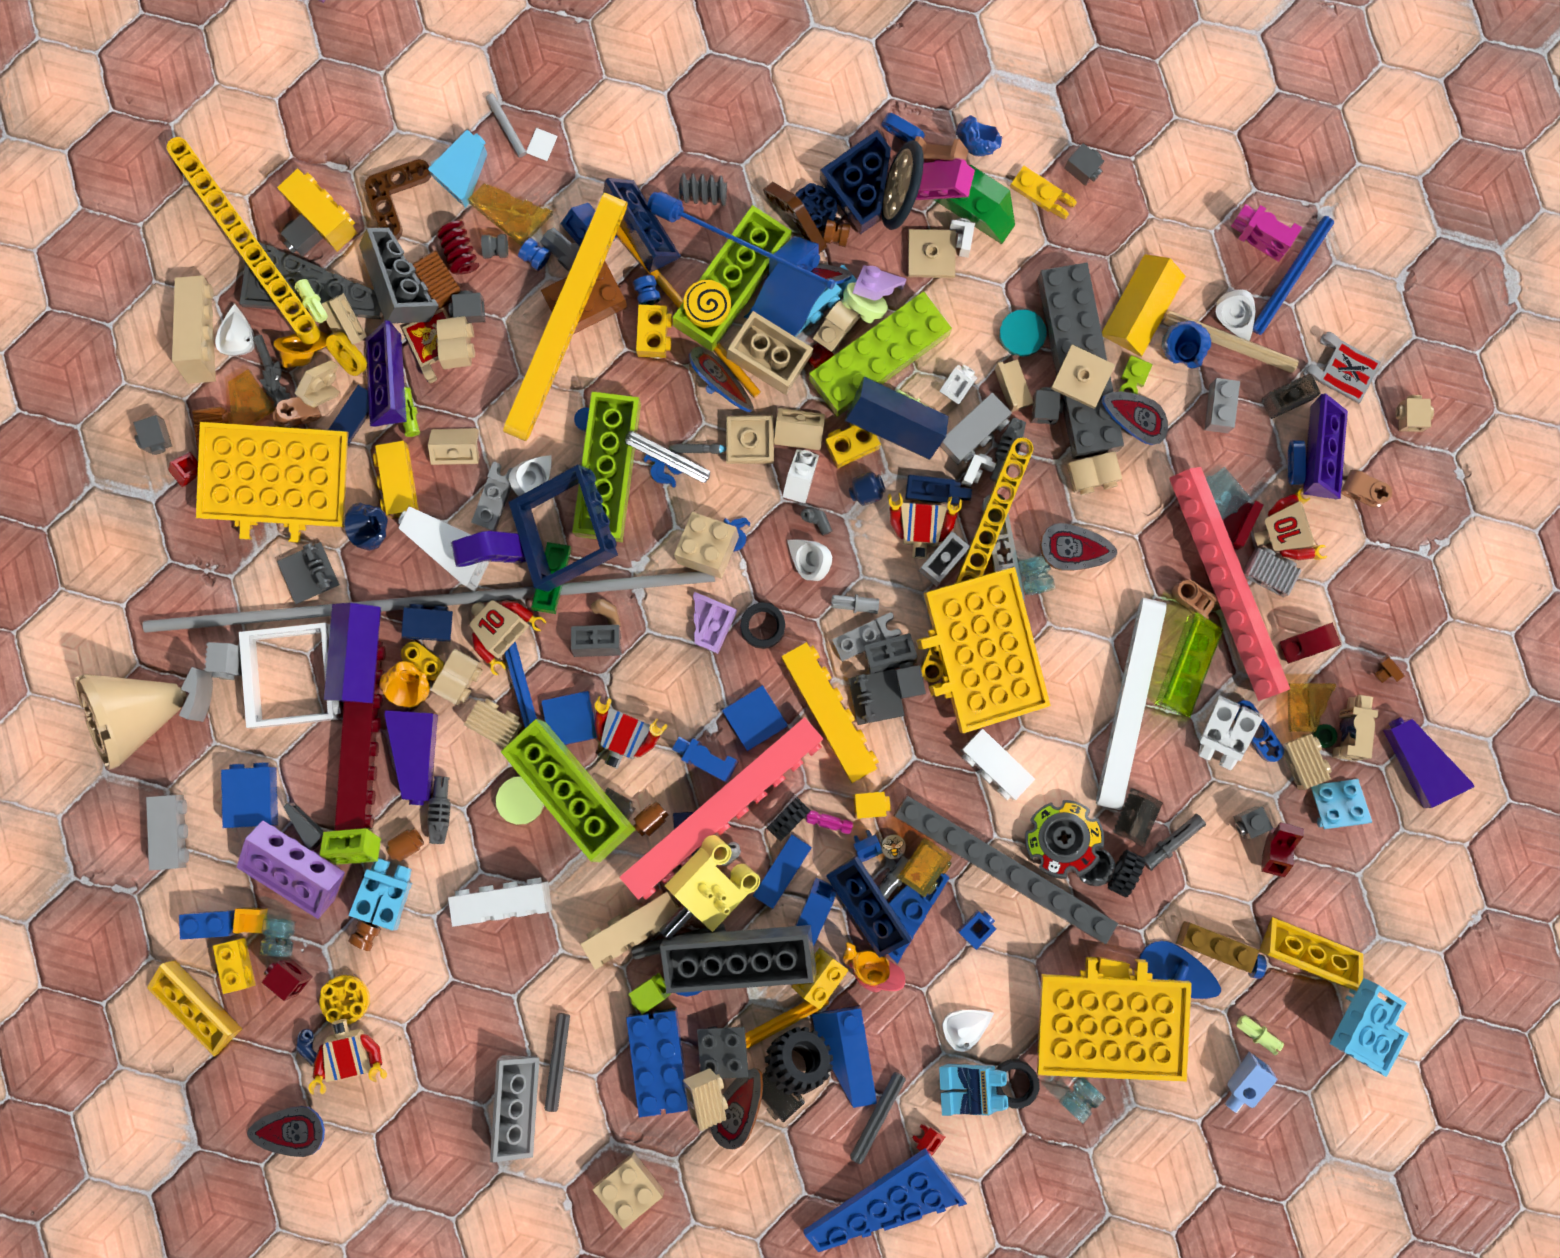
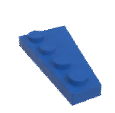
M938 865L922 888L918 889L911 883H908L889 902L912 939L949 880L947 874ZM910 943L888 953V955L898 964Z

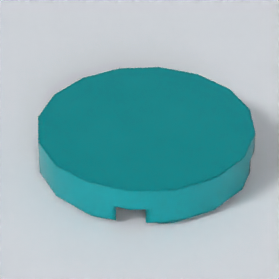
M1027 309L1016 310L1008 314L1002 321L999 330V338L1003 348L1012 355L1028 357L1037 353L1043 346L1047 336L1046 326L1042 318L1035 312Z

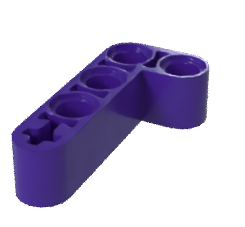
M484 531L451 542L456 567L470 566L483 561L516 564L526 562L519 535L516 533Z

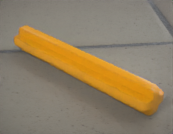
M829 1000L826 1001L822 1008L829 1005ZM808 1001L799 1004L745 1033L746 1048L757 1044L820 1009Z

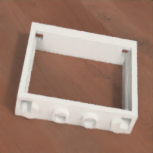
M317 623L239 632L246 728L258 729L339 720V714L342 712L341 701H327L328 713L262 720L256 640L321 633L326 680L330 624Z

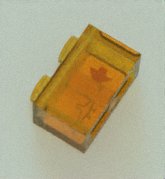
M923 838L897 879L923 897H926L927 894H932L938 884L936 881L941 873L945 874L950 868L952 856L930 840Z

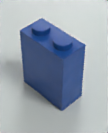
M253 763V768H244V764L229 765V769L221 770L223 828L256 827L262 821L272 826L278 825L277 767H269L268 763Z

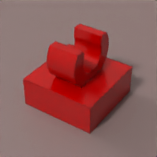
M921 1124L920 1128L925 1132L924 1137L920 1139L913 1135L912 1138L918 1143L916 1147L918 1150L921 1151L926 1148L931 1156H933L946 1136L932 1127L929 1128Z

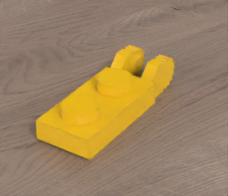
M1024 165L1010 185L1013 190L1047 212L1050 211L1059 216L1061 219H1066L1069 213L1060 205L1054 204L1057 199L1071 208L1077 203L1069 194L1062 192L1063 190Z

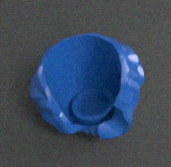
M972 115L964 118L956 130L957 137L960 138L968 149V153L973 156L991 155L1001 147L1002 136H1000L997 128L978 123L977 118Z
M1187 320L1170 326L1162 337L1161 346L1165 356L1173 364L1180 362L1185 364L1187 368H1197L1202 365L1203 359L1211 347V337L1207 329L1201 324Z

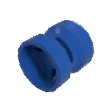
M532 238L526 240L518 253L520 259L524 262L529 261L531 266L537 271L546 265L551 255V252L545 247H538V243Z
M643 276L632 282L634 290L638 292L637 300L639 305H653L661 300L660 293L655 288L657 284L655 276Z

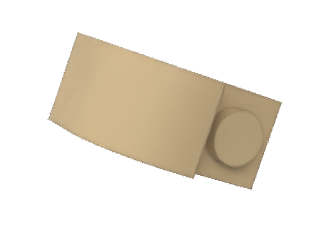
M841 300L838 301L825 317L826 320L813 339L831 352H834L845 334L850 333L861 314L845 307Z

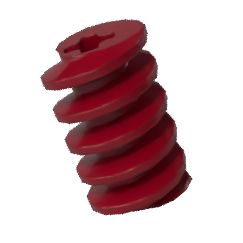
M462 220L447 223L437 232L443 253L447 257V264L450 265V272L456 275L474 272L479 267V263H472L477 259V256L470 254L474 250L473 246H466L471 240L468 237H464L467 234V230L460 229L464 226Z

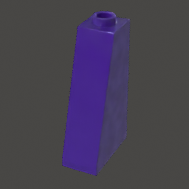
M385 710V719L402 799L409 800V805H424V801H429L432 794L438 715L433 713Z
M1402 717L1388 723L1390 727L1383 730L1423 808H1433L1475 787L1473 782L1413 719L1403 720Z

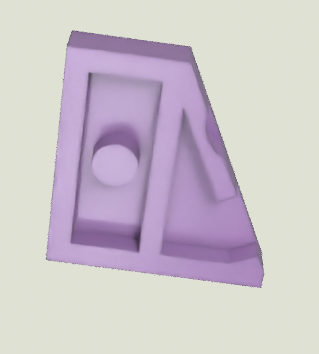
M864 265L855 284L853 294L876 301L882 298V296L892 294L896 287L903 289L906 279L881 271L876 266Z
M694 592L695 644L718 654L737 610Z

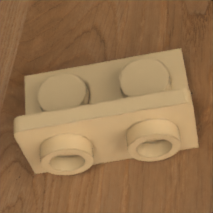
M330 360L305 371L295 394L311 407H317L338 397L340 391L331 384L336 379L335 373L339 365Z

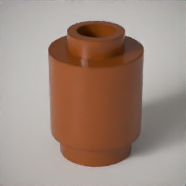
M655 801L653 804L645 807L633 819L635 821L633 827L642 837L645 834L650 837L666 822L665 819L669 814Z
M415 828L412 830L407 829L387 842L388 847L386 851L392 860L397 859L401 862L419 851L420 847L424 845V841Z

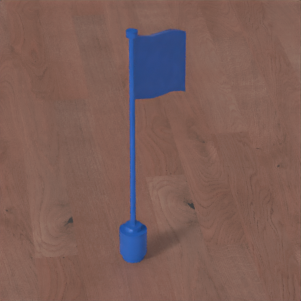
M654 192L648 200V209L654 215L671 223L683 217L779 262L765 280L755 304L744 316L746 319L754 311L795 337L804 326L815 302L826 288L832 290L835 286L836 281L833 279L827 280L684 213L682 201L664 192Z

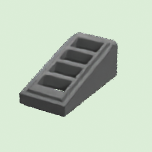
M286 803L283 807L306 848L309 850L316 849L322 842L324 831L296 803Z

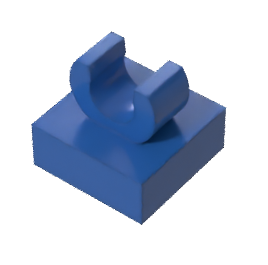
M866 830L867 838L862 841L859 840L857 835L854 836L855 844L853 845L862 862L883 853L876 834L872 836L869 830Z

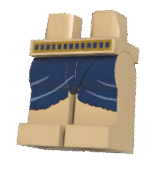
M1364 695L1349 697L1347 709L1340 710L1339 718H1343L1340 722L1341 744L1340 747L1333 748V758L1351 761L1372 758L1375 731L1374 719L1378 717V711L1372 710L1373 697Z

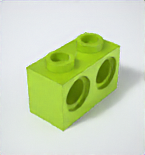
M367 828L323 832L320 856L334 865L378 862L381 838Z

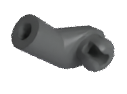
M807 507L802 510V520L818 525L822 536L832 532L824 511L813 507Z

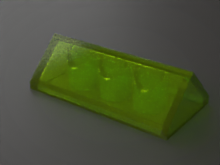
M1194 613L1187 617L1155 702L1157 706L1188 718L1191 717L1223 632L1222 628L1200 613Z

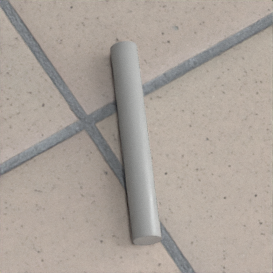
M493 93L487 95L486 100L518 157L525 156L527 152Z

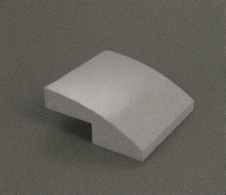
M191 667L181 688L188 692L189 695L179 716L187 720L204 722L212 697V673Z

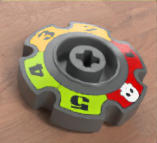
M1063 800L1060 807H1055L1051 802L1041 807L1031 817L1030 821L1034 825V829L1026 831L1025 842L1031 860L1038 859L1041 861L1039 868L1042 872L1059 879H1067L1069 872H1075L1080 877L1088 873L1098 863L1100 859L1095 851L1099 848H1104V833L1099 819H1090L1088 817L1090 814L1088 807L1070 800ZM1062 835H1067V838H1069L1067 844H1063L1061 841Z

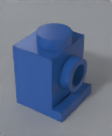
M977 910L957 932L977 950L997 928L993 925L995 920L986 911L981 914ZM976 923H980L982 926L979 932L973 930V926Z

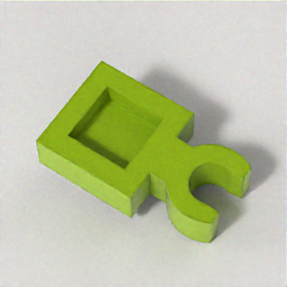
M1131 355L1121 376V379L1127 382L1120 387L1118 392H1124L1125 389H1129L1131 393L1138 394L1136 386H1144L1153 364Z

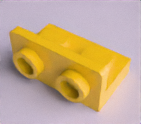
M819 947L814 954L816 964L814 983L792 984L791 987L803 999L821 1009L847 974L848 969Z

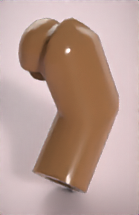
M597 599L591 604L592 612L606 616L608 625H619L621 627L615 605L604 599Z

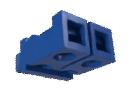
M678 737L672 750L683 755L682 761L690 765L694 764L727 783L739 762L730 756H727L725 761L714 756L708 748L702 746V743L693 738L691 742H688Z

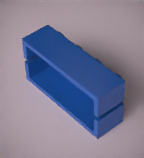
M677 1008L655 1010L653 1013L654 1018L650 1019L651 1011L644 1014L633 1013L626 1017L639 1118L661 1115L663 1109H665L666 1114L688 1111L689 1109L683 1080L686 1079Z

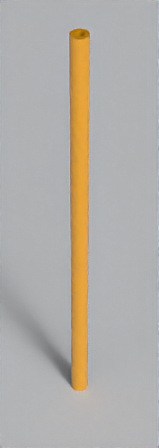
M619 226L616 235L649 273L622 227ZM658 269L649 273L655 276L656 283L679 309L684 302L681 296ZM718 343L714 349L716 354L754 398L757 397L761 391L740 366L726 358L727 351Z

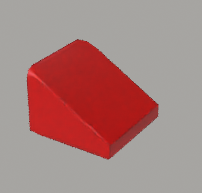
M817 342L812 346L813 352L808 363L815 370L833 357L834 354Z
M188 452L171 461L168 470L179 485L184 487L198 477V461L191 452Z

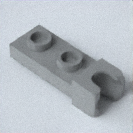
M495 461L492 463L487 476L488 479L471 523L493 531L496 530L512 488L509 483V473L513 468H510L505 476H501V464Z
M893 613L885 614L832 639L842 662L864 652L865 645L900 636L902 634L900 629L890 631L886 628L887 622L894 618Z

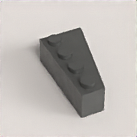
M367 228L359 247L384 319L392 324L430 322L439 305L435 299H431L428 295L427 286L424 282H420L416 276V269L413 264L405 259L403 255L404 250L389 228Z

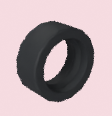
M764 602L753 604L747 608L741 617L740 623L742 636L746 642L760 649L770 648L779 643L784 635L786 626L784 615L779 608ZM768 612L776 619V632L769 639H757L751 634L749 621L756 613Z
M1009 1059L1000 1063L995 1070L1007 1072L1012 1069H1019L1027 1074L1030 1080L1028 1092L1020 1098L1008 1097V1107L1022 1109L1029 1106L1037 1098L1040 1090L1039 1078L1035 1070L1028 1063L1019 1059ZM996 1086L997 1095H1006L1001 1086Z

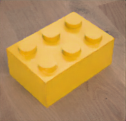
M297 168L277 187L286 200L300 215H303L337 252L357 234L353 227L355 222L349 217L350 215L341 205H337L332 196L324 188L322 189L308 172L303 174Z

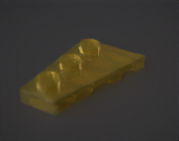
M485 183L468 199L469 204L520 246L531 238L553 215V211L550 209H542L533 205L530 201H522L512 197L508 192Z

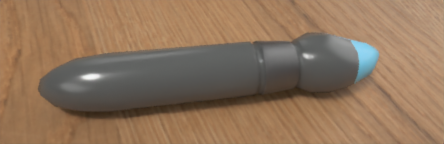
M673 444L668 448L675 453L718 454L726 451V447L720 444Z

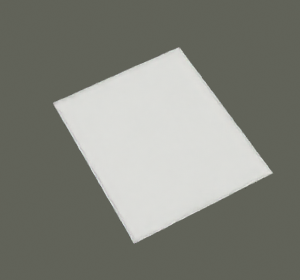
M536 128L526 151L527 154L547 161L558 136Z

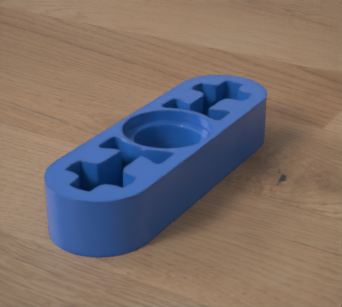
M1243 700L1236 702L1240 704L1241 707L1245 706L1251 710L1258 712L1256 707L1250 701ZM1239 708V710H1238V712H1237V714H1236V716H1235V718H1234L1235 721H1236V719H1237V717H1238V713H1239L1240 710H1241L1240 708ZM1262 719L1260 726L1264 730L1263 736L1261 738L1253 737L1251 744L1263 760L1267 762L1279 761L1284 755V748L1265 720ZM1269 737L1270 740L1266 742L1270 747H1276L1277 750L1274 752L1276 756H1268L1269 748L1266 744L1260 746L1259 742L1265 741Z

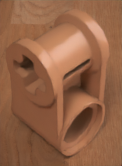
M300 397L282 400L277 404L276 410L272 415V421L277 427L288 428L314 422L320 419L322 414L318 406L311 407L305 404Z
M1350 470L1341 491L1345 497L1374 508L1383 505L1392 497V489L1387 483L1358 470ZM1376 491L1379 492L1378 496L1381 497L1380 499L1377 498Z
M1192 580L1176 583L1172 588L1173 599L1203 621L1209 619V613L1215 605L1219 604L1214 594L1203 589ZM1183 585L1190 591L1187 598L1181 594V587Z

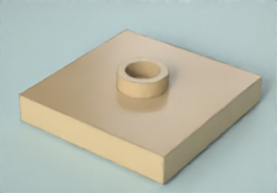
M909 229L908 277L955 278L956 230Z
M1071 345L1051 389L1095 409L1115 364Z
M773 415L726 416L727 464H774Z

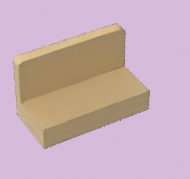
M344 293L321 304L328 315L326 322L333 334L335 332L344 333L352 345L366 337Z
M1018 359L1005 364L1002 361L998 362L994 370L1009 410L1014 412L1033 405L1034 402Z
M779 408L774 444L820 450L825 414Z
M477 428L431 430L428 442L431 465L478 464L477 441L479 430Z

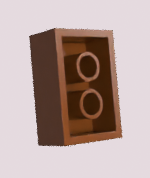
M604 261L574 334L628 308L625 298L606 261ZM567 277L541 289L551 312H553Z

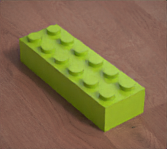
M752 205L732 235L774 254L791 239L792 230ZM728 239L699 279V281H716L727 289L731 298V310L727 319L718 326L709 328L699 327L687 318L683 302L673 316V327L712 352L769 271V258Z
M923 291L809 373V381L835 416L838 417L851 407L863 377L869 378L881 385L949 337L952 327Z
M592 392L582 466L594 473L597 491L603 499V510L610 521L609 528L616 542H623L635 448L627 445L624 441L629 431L638 432L641 402L639 397ZM579 484L572 532L576 537L597 539Z
M535 719L501 751L591 862L600 863L636 830L546 722Z

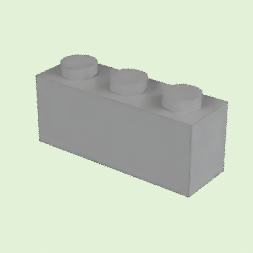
M992 392L946 435L940 447L957 465L962 461L967 463L976 455L974 450L979 445L985 447L993 439L991 434L998 429L1001 432L1010 423L1008 419L1012 412Z
M184 795L146 797L149 870L186 868V863L189 861V851L185 843V838L188 837V826L185 824L184 814L187 813V802L184 800Z

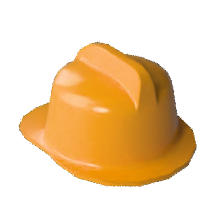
M320 331L318 341L313 344H306L299 339L297 334L276 339L273 346L280 351L282 365L285 368L305 366L312 361L315 351L327 346L326 340L329 336Z

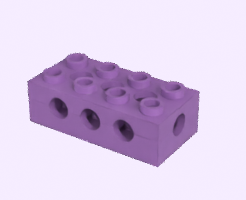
M262 821L245 838L237 864L239 870L317 919L335 901L345 874L338 866L331 864L316 852L304 847L297 840L288 837L275 826L269 825L265 821Z

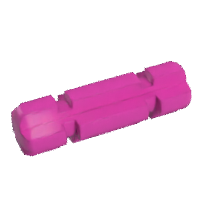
M812 810L806 817L807 823L814 825L816 823L819 824L818 826L835 831L841 830V832L850 834L853 828L852 821L845 819L842 821L840 820L841 818L823 813L820 815Z

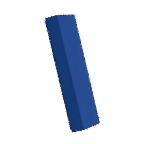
M791 834L753 894V897L773 909L812 847Z

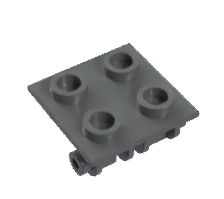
M321 542L312 545V543L303 546L304 550L277 561L295 604L340 585Z
M895 669L848 678L858 725L905 716Z
M717 1026L708 1027V1029H697L700 1072L710 1068L716 1075L719 1074L721 1078L749 1077L745 1027L717 1028Z

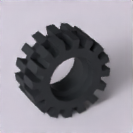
M796 797L767 829L781 842L811 810Z
M1126 849L1115 864V872L1112 879L1108 882L1107 888L1125 898L1132 893V889L1134 890L1140 875H1142V869L1146 862L1145 858Z

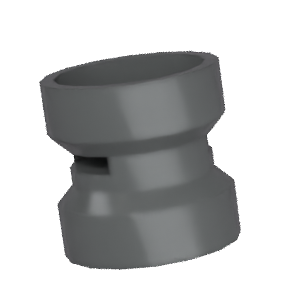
M499 234L497 237L482 235L481 247L484 259H489L493 256L508 258V239L506 234Z

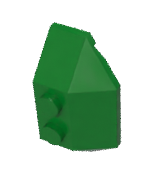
M969 165L975 172L968 197L933 200L960 218L968 219L970 223H975L974 227L998 243L1003 244L1015 227L1010 190L973 165Z

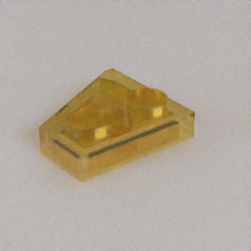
M1289 683L1290 689L1287 690L1289 732H1315L1320 723V717L1328 706L1327 702L1332 692L1336 689V684Z

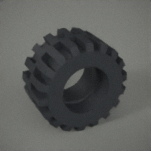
M796 1027L776 1038L771 1043V1046L768 1047L766 1052L769 1055L765 1057V1063H768V1066L765 1069L766 1073L770 1072L771 1077L769 1079L771 1083L776 1082L777 1085L775 1087L778 1090L784 1089V1093L787 1095L793 1093V1096L804 1095L821 1086L829 1078L830 1075L828 1073L833 1068V1065L830 1064L833 1061V1055H829L828 1051L831 1048L829 1045H825V1038L823 1036L820 1038L817 1036V1031L812 1030L809 1032L807 1027L802 1029ZM792 1050L798 1052L804 1058L806 1064L805 1073L798 1070L794 1065Z

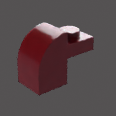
M1333 622L1279 641L1288 664L1341 645Z
M1280 822L1276 828L1269 831L1262 853V872L1286 877L1294 866V849L1304 837V828Z

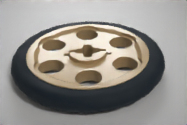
M909 141L901 147L886 179L881 216L884 226L889 230L897 229L904 223L918 195L923 174L924 156L922 147L917 141Z

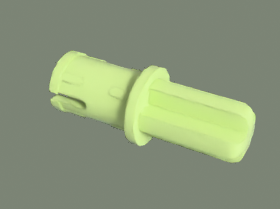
M307 279L299 280L294 288L300 295L302 304L309 310L314 321L323 323V321L327 320L328 315L320 303V296L315 294Z
M1246 1015L1238 1019L1237 1027L1253 1038L1255 1044H1261L1272 1052L1273 1055L1278 1054L1276 1049L1282 1050L1284 1043L1270 1034L1265 1026L1261 1027Z

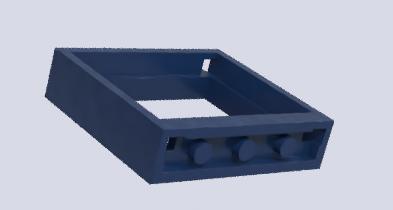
M577 464L509 502L532 582L536 589L549 592L618 556L616 550L617 543L609 528L610 521L603 510V499L595 485L596 477L590 469ZM580 484L600 549L551 574L531 509Z

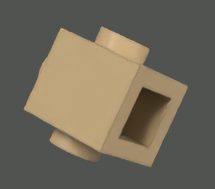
M1410 395L1399 403L1396 408V418L1399 419V431L1423 432L1431 427V420L1434 416L1431 399H1422L1421 395Z

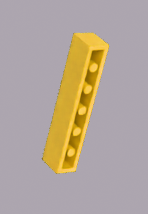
M806 642L781 656L850 782L853 783L877 770L878 768L875 765L879 763L877 757L872 750L867 751L864 745L867 740L861 729L856 731L852 722L855 721V718L849 708L844 710L840 702L843 700V697L838 688H832L828 680L832 678L825 666L820 667L817 661L820 656L813 645L809 647Z

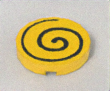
M701 280L693 283L687 289L684 296V311L687 318L694 325L709 328L718 326L727 319L731 310V298L723 285L713 280Z

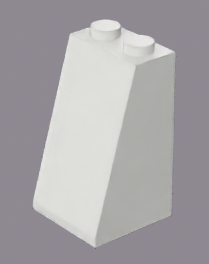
M408 507L407 511H403L398 522L400 524L399 529L460 583L470 590L476 591L489 561L465 567H456L451 547L452 541L471 534L412 507Z

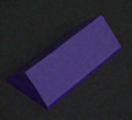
M385 320L365 339L370 426L372 427L407 422L402 336L390 321Z
M1326 393L1321 394L1310 407L1306 477L1303 494L1337 500L1341 499L1348 411Z
M357 603L332 604L324 700L373 703L381 607Z

